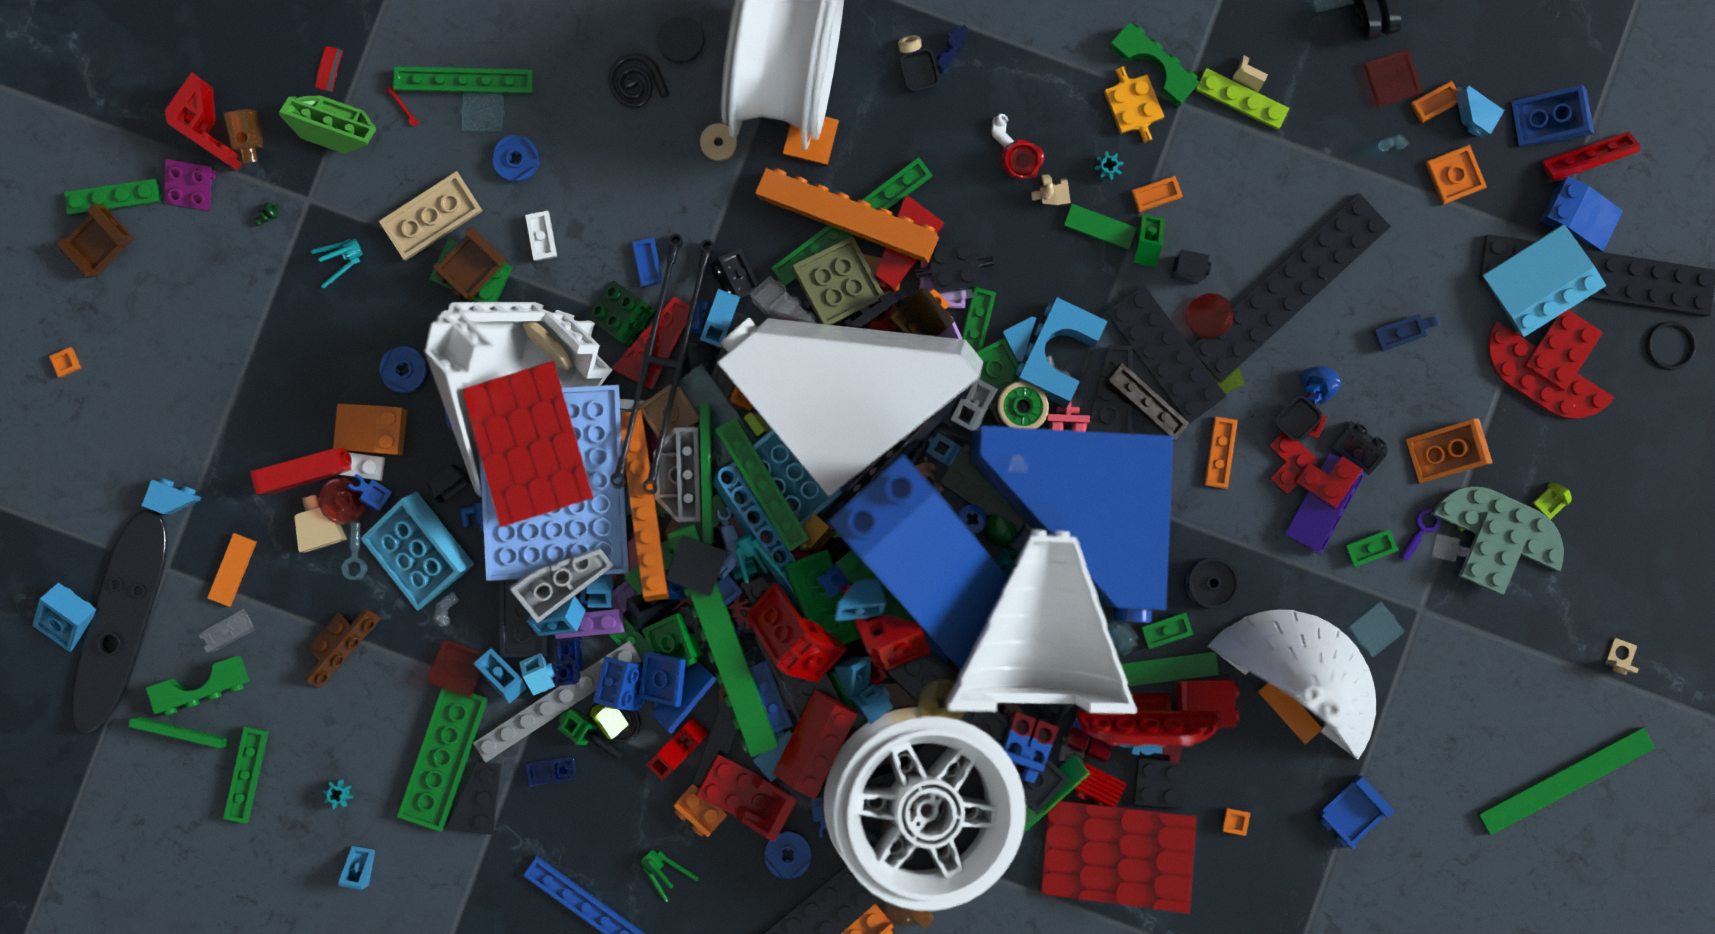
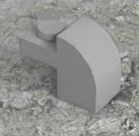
M980 379L975 380L966 399L960 400L951 420L971 431L977 429L989 413V407L998 389Z

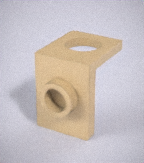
M1614 638L1605 664L1612 666V671L1619 674L1627 675V672L1637 673L1638 668L1630 666L1637 646ZM1619 646H1625L1628 650V656L1623 660L1617 658L1615 653Z

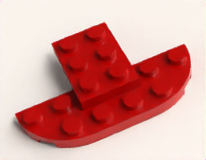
M1570 310L1554 318L1537 346L1498 321L1494 322L1487 344L1493 370L1505 384L1543 409L1562 418H1585L1602 411L1615 398L1577 373L1603 332Z
M1130 693L1136 707V713H1090L1086 710H1077V721L1082 730L1090 736L1105 741L1112 746L1126 744L1134 746L1181 745L1189 747L1194 743L1211 737L1219 729L1221 723V711H1172L1170 693Z

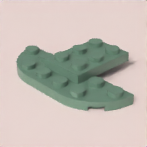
M1485 487L1462 488L1446 495L1431 514L1476 534L1459 576L1497 594H1505L1520 555L1555 571H1561L1564 547L1561 535L1554 523L1540 511Z

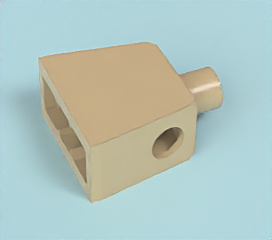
M316 495L302 499L305 512L295 515L299 552L306 553L347 540L331 506L319 507Z

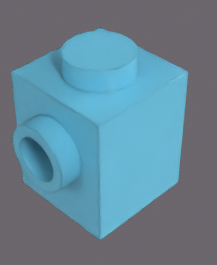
M541 653L519 662L522 677L533 696L555 687L553 677L556 676L553 665L551 663L547 664Z

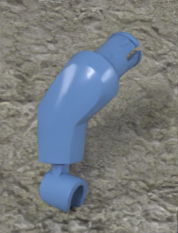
M728 507L724 508L726 518L720 516L719 510L715 514V519L723 525L719 527L725 550L727 551L718 576L720 579H724L735 566L740 565L734 549L738 548L735 541L740 536L734 523L729 524L728 519L731 516V511Z

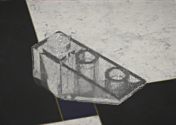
M769 276L750 293L752 302L767 318L808 323L818 322V319L811 311L806 313L801 307L803 304L795 295L791 297L786 292V286L779 279L775 281Z

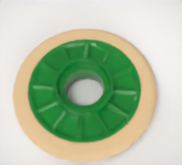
M1018 381L1008 385L1002 391L998 399L997 409L1000 419L1007 427L1037 429L1047 418L1049 403L1046 394L1042 390L1023 381ZM1020 400L1029 403L1030 408L1028 412L1021 413L1018 411L1017 403Z

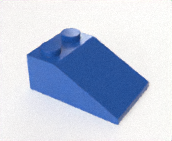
M1583 85L1511 101L1520 147L1594 135L1587 89Z
M1567 176L1559 181L1540 222L1554 229L1565 224L1576 240L1603 252L1623 210L1590 186Z

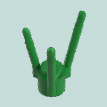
M652 850L640 861V864L664 902L667 903L668 898L654 875L657 874L670 889L673 888V885L660 870L664 866L662 861L694 881H698L697 876L666 857L662 851L657 854Z

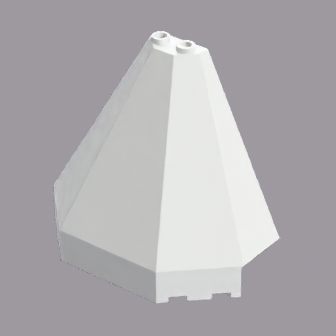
M452 302L449 305V309L447 311L444 310L438 317V321L431 324L425 353L473 488L478 496L482 497L480 454L462 389L550 362L547 355L530 342L522 325L526 321H534L548 331L547 334L553 337L556 343L559 342L568 354L573 366L568 370L556 367L562 388L601 386L612 369L597 355L599 344L591 338L594 322L589 320H573L574 315L556 310L555 313L543 310V305L536 302Z

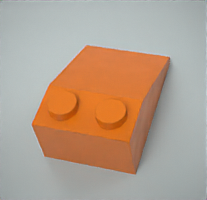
M337 404L333 449L346 448V451L403 456L407 410L398 407Z
M1471 419L1406 439L1419 484L1493 463L1479 419Z

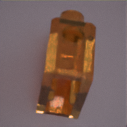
M243 109L225 112L224 117L232 149L241 151L244 164L257 162L255 148L263 147L257 110Z

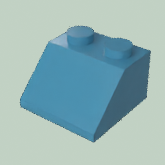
M58 582L39 599L32 626L71 652L88 629L96 609L89 602L75 595L71 589L64 587Z

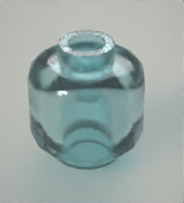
M1113 621L1107 626L1117 655L1122 654L1126 656L1138 646L1136 643L1138 635L1126 621L1119 623Z

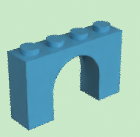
M1057 297L1054 304H1048L1043 314L1047 317L1044 324L1039 323L1034 333L1038 338L1035 344L1030 342L1025 352L1028 359L1025 364L1020 363L1015 375L1019 376L1017 382L1023 381L1042 390L1046 394L1047 399L1067 408L1080 381L1057 371L1049 364L1045 356V345L1054 337L1069 336L1094 348L1101 337L1107 321Z

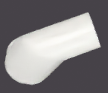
M998 114L992 120L991 134L1005 147L1014 142V140L1006 134L1007 116Z

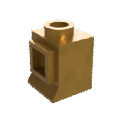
M813 512L811 520L808 519L802 526L809 540L801 544V546L807 552L811 548L815 553H818L835 532Z

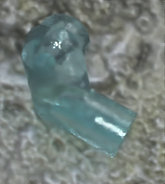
M1403 134L1389 136L1380 141L1379 149L1387 151L1396 146L1398 150H1402L1408 145V140L1404 138Z

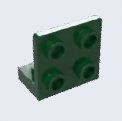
M612 281L586 317L629 348L656 311L616 281Z

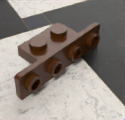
M366 608L351 624L344 615L338 612L307 647L319 662L307 674L305 680L321 688L338 667L344 663L352 651L359 646L360 642L375 627L381 617Z

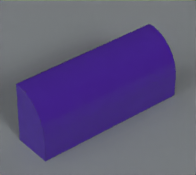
M1329 453L1321 470L1329 475L1341 458ZM1364 470L1336 509L1311 492H1308L1285 535L1303 547L1321 555L1365 475Z

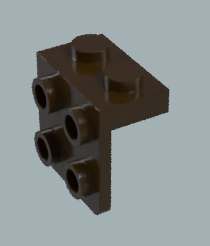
M921 288L908 298L887 319L888 323L899 333L938 336L954 323L950 313L925 288Z

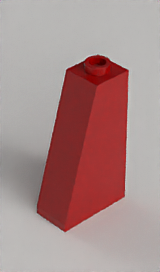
M908 195L904 198L898 218L901 216L908 217L914 221L913 224L919 226L927 224L935 228V232L938 234L943 228L944 222ZM886 248L875 276L880 288L886 292L889 289L894 292L918 259Z
M334 448L254 470L250 474L256 494H278L352 471V459L346 448Z

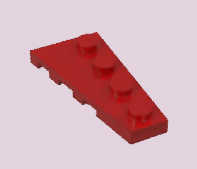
M673 297L664 307L655 337L656 345L653 356L670 358L686 327L691 305ZM653 322L642 332L635 343L627 349L620 360L613 365L612 370L639 383L640 367L647 339L650 338ZM650 365L644 386L653 390L665 367Z

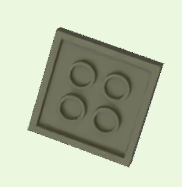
M853 236L791 267L821 324L833 325L861 311L869 304L878 303V298L884 294Z

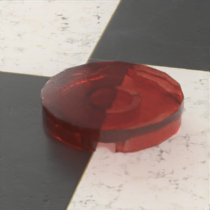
M1215 293L1200 295L1191 302L1186 317L1188 325L1194 334L1202 338L1212 339L1229 330L1233 323L1234 314L1230 302L1225 297Z
M347 478L328 481L320 489L318 495V505L322 514L328 520L337 524H348L355 521L363 513L365 504L358 500L362 494L347 488L349 484L358 487V485Z

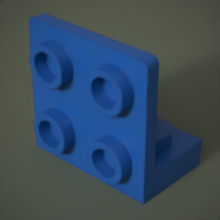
M604 656L593 702L615 709L640 711L645 699L639 698L643 664Z

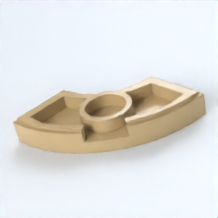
M526 321L522 324L530 342L539 347L550 361H554L556 367L568 370L573 366L566 351L559 342L556 343L553 337L547 334L548 331L534 321Z

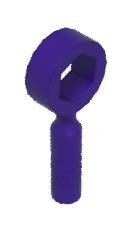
M1424 509L1417 514L1416 525L1419 530L1412 536L1399 556L1402 560L1406 562L1409 560L1422 540L1424 532H1433L1439 528L1441 519L1434 515L1432 516L1435 522L1431 528H1426L1422 523L1424 515L1432 514V509Z

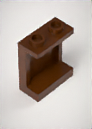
M92 204L87 210L90 215L66 239H59L56 242L61 248V253L75 263L76 270L81 275L87 277L98 276L134 240L132 235L107 207L101 204Z
M472 226L465 232L466 236L438 265L435 264L433 266L437 271L434 275L442 283L445 284L448 281L454 287L451 291L459 299L462 300L465 297L469 301L508 262Z

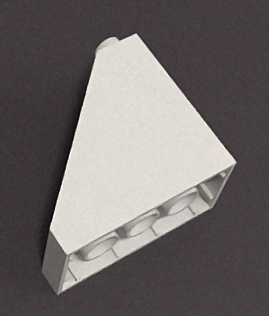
M750 317L720 342L727 350V353L718 362L828 496L977 380L983 364L982 359L964 339L767 318L757 327Z

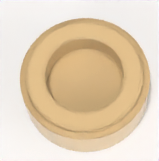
M912 35L898 41L899 51L909 53L922 47L920 37Z

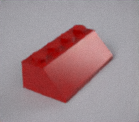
M814 689L773 774L794 790L816 799L855 721L857 709Z

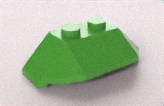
M321 95L299 98L295 96L288 97L279 111V116L301 139L343 154L367 146L376 131L375 125L372 124L363 110Z

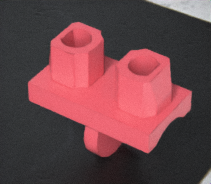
M1071 402L1067 408L1056 406V413H1065V415L1048 414L1046 418V425H1049V430H1063V426H1072V431H1086L1090 423L1089 415H1071V413L1080 414V407H1071Z

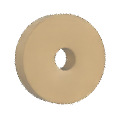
M716 123L708 126L702 132L700 146L707 158L721 162L733 156L737 149V138L730 136L729 126ZM721 139L723 144L716 146L714 144L715 140Z

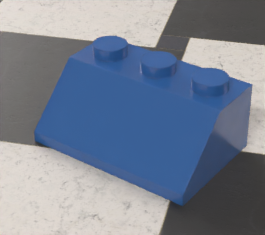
M699 659L698 663L685 667L681 706L674 707L657 702L652 706L655 709L652 715L670 734L679 727L717 681L716 674Z

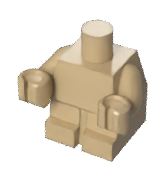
M1041 175L1043 186H1040L1038 191H1031L1032 201L1041 199L1042 204L1052 205L1071 203L1067 178L1060 179L1058 183H1052L1050 175Z

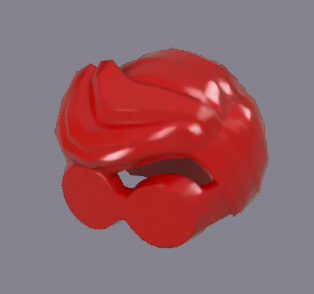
M1023 139L1006 145L1001 154L1003 168L1009 176L1016 179L1035 178L1044 162L1042 149Z

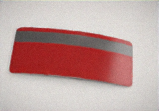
M329 46L325 47L316 79V88L330 92L333 91L343 50Z

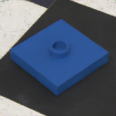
M650 651L644 652L639 698L674 707L681 706L686 660Z

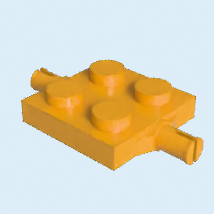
M1124 67L1118 68L1115 72L1120 83L1104 91L1105 97L1120 134L1139 130L1143 143L1153 139L1148 126L1153 122L1163 119L1164 114L1148 74L1136 79H1128Z

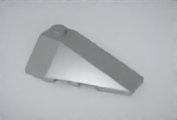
M599 547L528 573L512 585L510 590L534 620L539 623L614 565Z

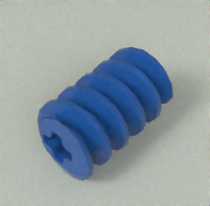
M967 505L957 514V517L972 535L981 532L986 526V512L978 505ZM974 514L976 516L975 522L977 524L975 525L972 523L971 525H968L966 523L968 521V518L966 516H972Z

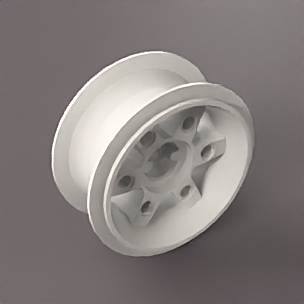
M736 0L729 34L722 90V121L724 124L729 125V133L732 138L737 137L743 120L765 117L786 121L801 130L803 150L808 149L811 137L815 140L819 139L835 67L844 0Z
M923 707L895 709L885 713L872 724L866 722L842 745L826 779L823 809L826 827L836 851L856 878L867 889L883 900L900 907L914 910H940L970 901L991 887L1007 870L1022 839L1025 825L1024 791L1018 772L1009 756L988 734L975 726L957 719L931 716ZM934 743L945 745L948 748L930 769L926 771L923 770L910 745ZM907 756V765L900 767L899 758ZM889 757L896 779L891 788L865 787L873 770L881 761ZM954 763V769L947 772L948 767ZM973 766L981 778L985 800L961 796L957 793ZM880 797L877 805H869L870 799ZM915 800L913 804V812H909L910 806L912 802ZM943 802L939 818L932 824L925 826L927 822L933 821L937 817L938 806ZM924 804L931 805L930 812L927 814L920 813V809ZM964 807H973L972 812L965 815ZM860 814L891 820L874 849L871 848L865 837ZM981 827L973 843L958 857L953 839L958 835L961 828ZM898 839V845L890 849L891 845ZM945 845L941 853L936 852L935 848ZM919 846L927 849L936 868L911 870L901 868L900 865Z

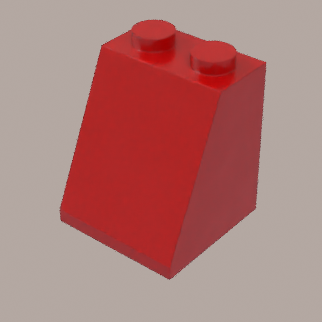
M1235 680L1175 681L1176 711H1221L1219 728L1236 727V722L1240 720V712L1235 704V698H1239V686L1235 684Z

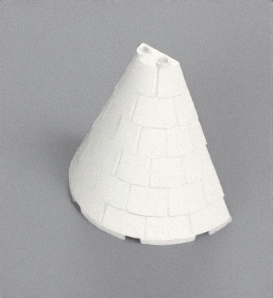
M1032 530L1016 562L1017 565L1002 589L1001 596L990 613L985 627L973 646V651L946 699V708L948 710L996 711L997 703L1076 704L1090 713H1136L1135 704L1127 687L1128 682L1107 630V622L1097 600V594L1087 571L1076 537L1069 536V531L1056 530L1055 535L1046 534L1045 530Z
M1268 610L1243 617L1242 620L1223 629L1209 643L1208 648L1216 652V654L1244 675L1250 671L1297 698L1326 720L1320 732L1355 759H1359L1366 748L1374 726L1376 716L1375 687L1369 667L1359 649L1340 629L1326 620L1295 610Z

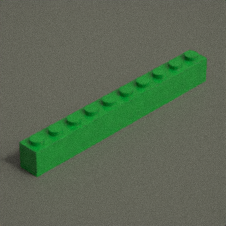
M696 524L668 534L669 539L666 540L669 552L675 554L682 535L703 542ZM716 581L711 596L683 586L686 597L692 598L694 606H691L695 620L699 619L702 628L699 629L702 640L703 642L708 641L711 650L707 651L712 664L716 663L719 670L716 673L720 686H725L727 692L724 695L728 708H733L735 717H732L735 728L737 731L741 730L744 739H741V744L745 753L749 752L750 756L753 757L777 748L779 745L718 581Z

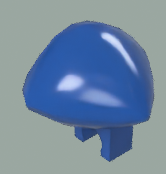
M1315 366L1304 370L1301 374L1306 392L1310 394L1308 399L1313 404L1317 402L1323 404L1329 401L1339 390L1341 380L1338 374L1329 367Z

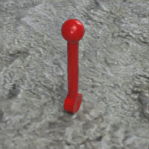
M389 85L386 88V92L393 96L409 118V124L417 126L419 123L418 119L411 115L393 90V86Z

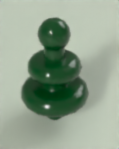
M266 202L264 204L265 210L261 209L259 211L260 217L254 219V224L260 226L263 221L270 222L272 218H279V204L273 205L270 202Z

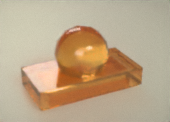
M898 905L894 910V917L901 925H910L916 920L924 929H927L934 919V916L928 910H914Z

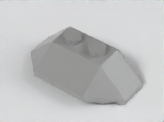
M699 427L674 428L664 440L659 461L660 468L656 481L658 490L655 493V500L676 522H701L702 489Z

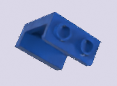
M1357 775L1317 814L1321 817L1319 822L1328 831L1332 829L1338 835L1335 839L1343 848L1348 846L1354 850L1357 847L1355 844L1384 817L1389 818L1395 811L1364 777Z

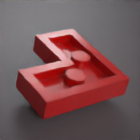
M1283 431L1268 445L1284 461V464L1271 476L1270 480L1288 495L1297 485L1296 481L1307 465L1311 463L1315 466L1319 460L1299 441H1293Z
M1342 456L1329 475L1309 463L1296 483L1336 509L1363 469Z

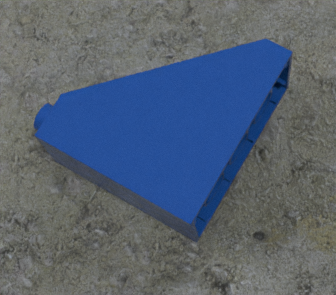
M981 426L970 432L968 460L1033 530H1045L1046 534L1055 535L1056 530L1069 531V536L1077 538L1087 571L1097 594L1096 597L1100 607H1114L1113 620L1151 622L1152 609L1166 610L1173 436Z
M903 455L829 522L848 546L853 549L953 663L962 670L973 651L974 644L987 623L990 613L1002 594L1001 591L1008 581V577L937 491Z

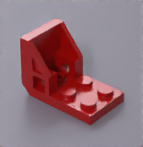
M191 72L165 109L167 124L238 171L243 164L236 159L238 154L208 134L216 123L213 87Z
M773 583L745 615L775 666L786 675L818 682L847 650L841 641L816 622L801 618L780 584Z
M850 584L842 587L844 595L851 588ZM886 615L870 620V618L854 619L876 668L888 671L930 653L923 631L917 622ZM876 631H883V634L875 635Z
M718 753L695 794L696 797L738 817L741 822L774 842L797 801L789 790L774 781L770 782L768 778Z

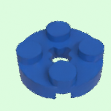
M510 135L500 140L495 146L493 166L502 178L512 183L523 182L531 178L539 168V152L528 138ZM512 154L522 155L519 164H511Z
M400 346L388 351L383 356L379 370L383 382L391 390L399 393L414 392L426 379L427 361L417 350L407 346ZM408 364V374L405 373L403 376H400V371L397 370L399 365Z
M790 830L780 832L775 842L769 840L765 850L766 866L777 877L786 879L799 877L809 867L812 856L810 845L799 833ZM784 849L788 851L793 850L792 856L794 859L791 861L789 859L783 860L784 853L782 851Z

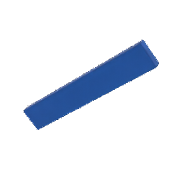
M539 856L534 858L522 875L603 934H646Z

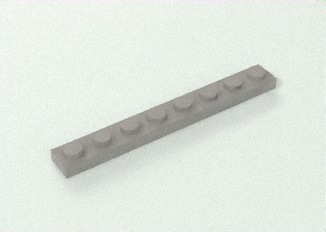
M630 641L607 655L608 657L631 663L642 661L641 656ZM604 658L475 741L473 744L485 763L596 691Z

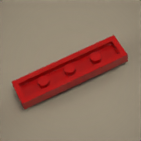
M1628 131L1542 161V168L1553 182L1640 152V144Z

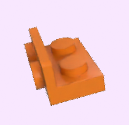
M692 784L673 805L676 808L674 812L683 821L688 819L693 824L692 829L701 837L704 834L709 837L728 813L696 797L695 794L699 787Z
M875 903L839 934H892L891 929L894 926Z

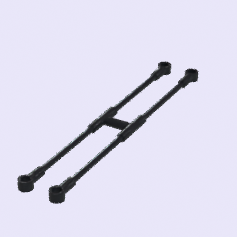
M677 233L669 237L670 248L666 261L668 264L650 338L647 339L640 367L639 383L621 457L618 458L615 473L610 477L614 488H622L625 485L624 473L628 460L626 457L650 365L673 369L670 382L671 389L659 440L648 478L643 483L644 492L648 495H653L658 490L656 481L660 468L661 452L676 389L680 384L688 350L687 343L704 272L707 270L710 255L714 253L713 242L709 239L703 240L700 244L701 257L697 281L676 360L653 356L656 345L655 337L672 267L676 262L678 250L683 246V239ZM674 239L680 240L678 244L672 243ZM710 245L711 248L709 250H705L704 246ZM620 477L622 481L618 484L614 483V479ZM648 484H654V488L652 490L646 489V486Z

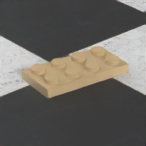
M456 171L379 222L403 260L406 261L483 210Z

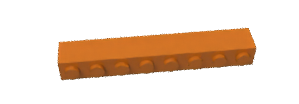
M765 169L755 192L760 200L929 263L939 239L935 228L927 224H922V226L913 224L914 221L905 216L900 218L892 216V212L884 208L876 210L871 208V204L863 200H858V202L852 201L848 195L842 192L831 193L823 185L816 184L813 186L807 184L808 181L802 177L795 176L791 178L786 176L787 173L781 169Z
M638 410L626 457L628 460L625 470L643 597L648 602L669 598L655 495H648L643 489V483L649 475L650 459L642 411ZM631 412L620 413L622 448ZM648 484L646 489L652 490L653 484Z

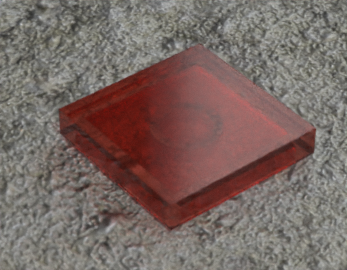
M1409 49L1364 64L1378 108L1423 93Z
M444 639L427 678V684L471 699L481 676L480 671L473 663L485 653Z

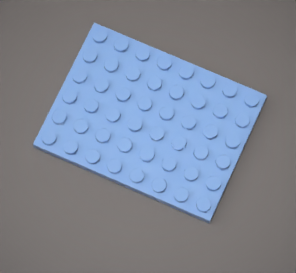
M619 385L562 388L594 496L593 499L500 528L480 456L486 581L522 579L528 573L599 547L614 565L604 574L629 573L624 486L622 488H614L610 481L611 475L615 473L618 458L621 457L622 453ZM620 477L614 479L616 484L622 481Z

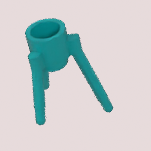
M355 238L311 250V254L339 248V250L319 257V262L341 254L345 261L350 259L347 264L321 285V288L327 287L352 265L360 262L358 257L362 256L363 253Z
M752 533L743 535L735 541L738 548L734 549L738 557L746 584L749 583L743 555L746 558L753 555L763 572L768 573V569L757 553L758 551L782 578L786 577L781 568L760 545L758 539H754Z

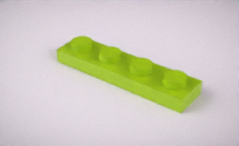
M1206 68L1195 90L1276 130L1280 129L1290 109Z

